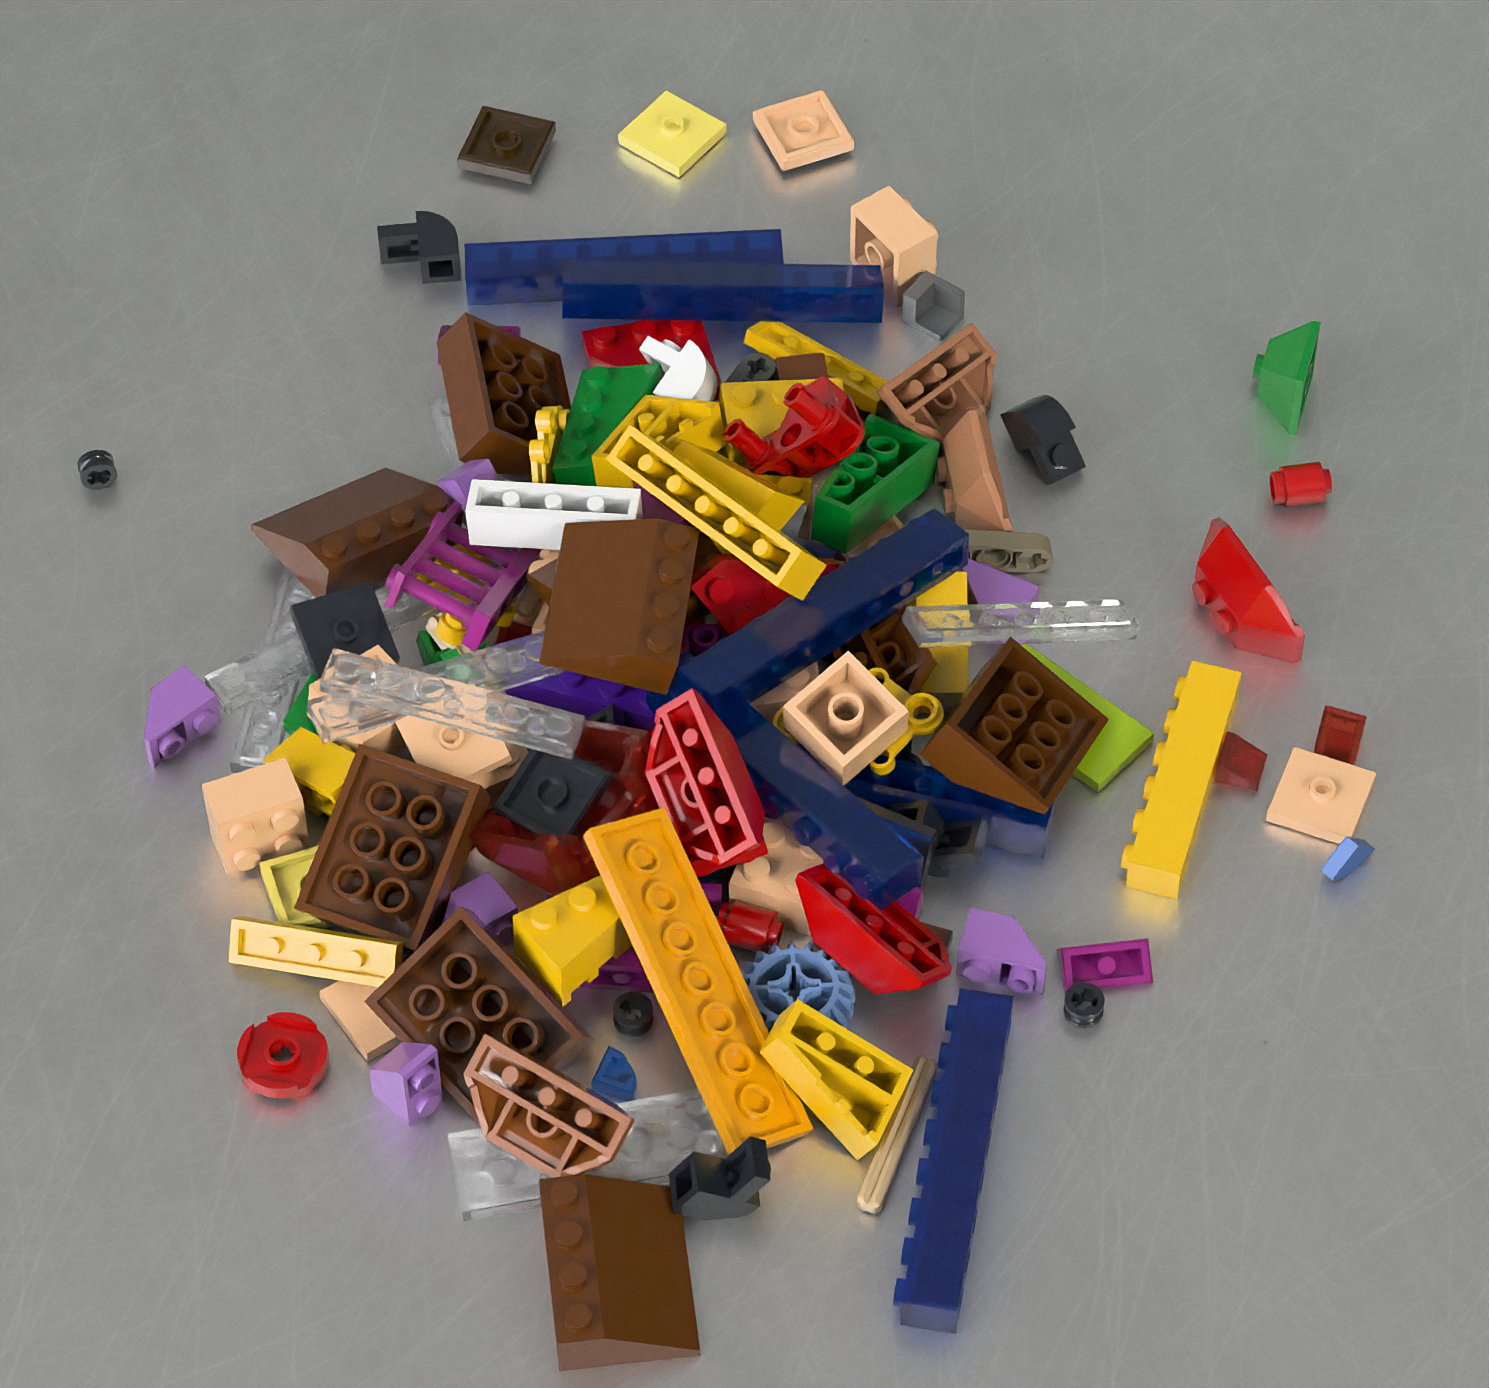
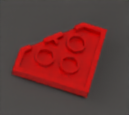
M699 312L682 313L670 317L640 320L634 323L609 327L603 326L597 329L581 331L582 344L590 369L597 366L608 368L648 365L649 363L639 350L647 336L661 343L664 339H667L678 345L681 349H683L688 340H691L700 348L715 372L717 391L713 401L719 400L722 382Z
M718 554L692 576L690 587L734 640L812 628V634H815L863 594L834 558H818L827 566L803 601L775 586L734 554Z

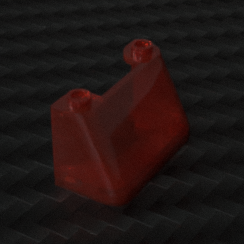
M574 718L559 735L556 746L610 773L613 777V781L578 836L565 834L557 839L555 835L542 833L537 837L518 826L513 827L506 817L490 815L483 819L469 834L478 852L483 857L553 897L600 876L599 870L583 838V835L589 828L660 809L645 774L652 738L648 730Z

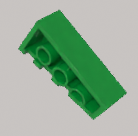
M661 364L608 368L597 366L591 369H582L552 468L557 484L597 486L592 455L644 395H654L653 391L664 377Z
M870 413L865 422V434L860 445L854 452L840 460L838 469H833L815 497L811 539L847 554L934 484L940 442Z

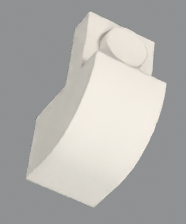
M647 336L639 350L649 364H661L665 374L653 391L654 395L713 402L717 391V379L713 368L700 348L691 340H688L683 349H681L678 345L667 339H664L661 343Z

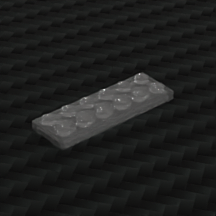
M699 1089L616 1103L633 1117L635 1121L614 1161L584 1174L666 1185L670 1184L669 1173L693 1151L724 1159L728 1156V1153ZM482 1128L447 1134L463 1221L541 1207L539 1179L551 1177L485 1139Z

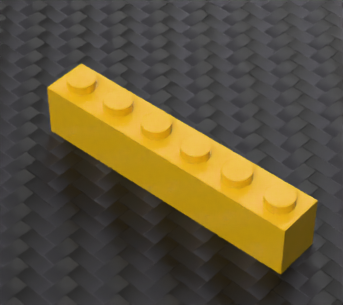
M630 424L606 458L608 462L775 586L802 601L827 566L657 440Z
M1192 660L1187 677L1179 675L1174 692V700L1179 701L1177 709H1168L1163 733L1169 735L1166 742L1158 741L1153 760V766L1158 767L1156 776L1148 774L1143 790L1142 800L1148 802L1145 810L1137 808L1131 833L1136 834L1137 837L1134 844L1126 843L1123 852L1121 868L1128 869L1126 887L1177 900L1238 701L1242 672Z

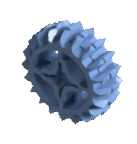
M791 940L787 949L781 950L773 943L770 948V955L758 950L755 955V962H745L742 976L769 1033L777 1017L793 1003L792 990L796 991V999L847 1028V1021H851L854 1014L855 989L852 986V977L848 971L843 970V967L834 959L830 960V956L824 950L817 953L813 952V946L810 941L804 949L796 948V945Z

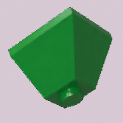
M1311 321L1269 339L1265 355L1257 354L1252 377L1259 379L1257 396L1289 434H1297L1313 378L1321 322Z

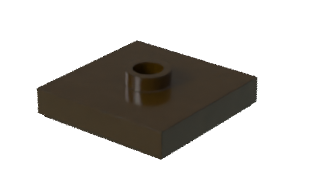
M482 106L457 158L458 168L531 185L556 132V122Z

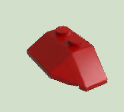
M1220 517L1213 519L1197 562L1195 582L1192 584V591L1196 601L1201 606H1206L1213 616L1218 632L1223 636L1226 635L1236 649L1293 664L1301 661L1305 640L1303 630L1299 624L1294 622L1288 607L1230 525Z
M691 688L656 710L654 719L656 726L650 741L645 774L659 808L665 807L685 852L725 866L761 845L765 810L733 735L698 691Z
M828 861L797 874L795 881L812 940L831 959L838 962L874 995L919 989L950 975L952 966L949 963L945 943L883 889L856 875L840 872L838 866Z

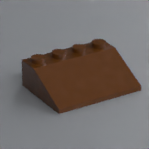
M465 312L436 342L459 460L467 463L470 460L489 459L497 474L532 475L529 444L531 440L538 439L535 422L537 410H542L545 406H562L563 409H571L561 356L554 351Z
M385 467L251 524V531L315 597H320L370 581L373 585L387 579L394 565L402 566L428 535L429 527L438 511L445 514L454 501L437 485ZM460 509L455 524L461 527L464 514L462 509ZM449 539L445 542L452 547L457 545V543Z
M659 518L565 523L539 664L666 695L678 667L700 529Z
M1010 636L980 669L946 716L940 728L935 731L919 755L953 783L1045 814L1109 719Z
M359 744L294 909L356 935L403 942V953L411 956L442 925L451 892L457 887L489 805L490 795L479 784Z
M462 906L364 1001L401 1042L431 1044L437 1049L442 1086L479 1125L480 1122L474 1108L471 1091L466 1085L463 1073L484 1034L490 1035L537 1058L560 1072L594 1040L564 1007L562 1008L534 975L472 910Z
M588 1174L539 1179L559 1371L699 1356L700 1345L683 1216L673 1213L670 1186Z

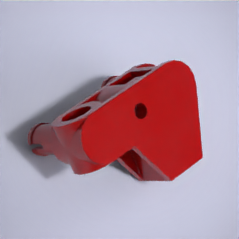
M823 375L806 386L802 383L794 384L786 392L783 403L789 409L780 428L765 437H760L744 421L735 419L726 427L723 433L725 435L723 436L724 441L730 443L746 456V467L753 474L793 476L808 479L854 452L863 440L865 427L853 399Z

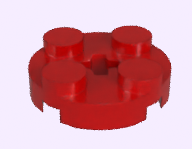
M279 1012L268 1015L267 1021L260 1023L256 1027H254L253 1023L244 1031L237 1047V1060L244 1084L249 1090L271 1098L284 1099L294 1097L296 1099H303L312 1094L314 1086L325 1075L329 1064V1051L325 1036L317 1030V1025L310 1018L292 1012ZM282 1049H290L292 1058L288 1061L278 1062L271 1056L273 1054H280Z

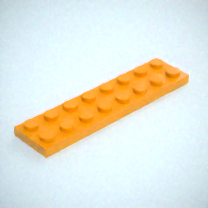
M665 807L589 828L583 835V838L728 1155L750 1136L766 1140L767 1149L806 1136L813 1130V1126L799 1096L760 1054L769 1035L768 1029Z

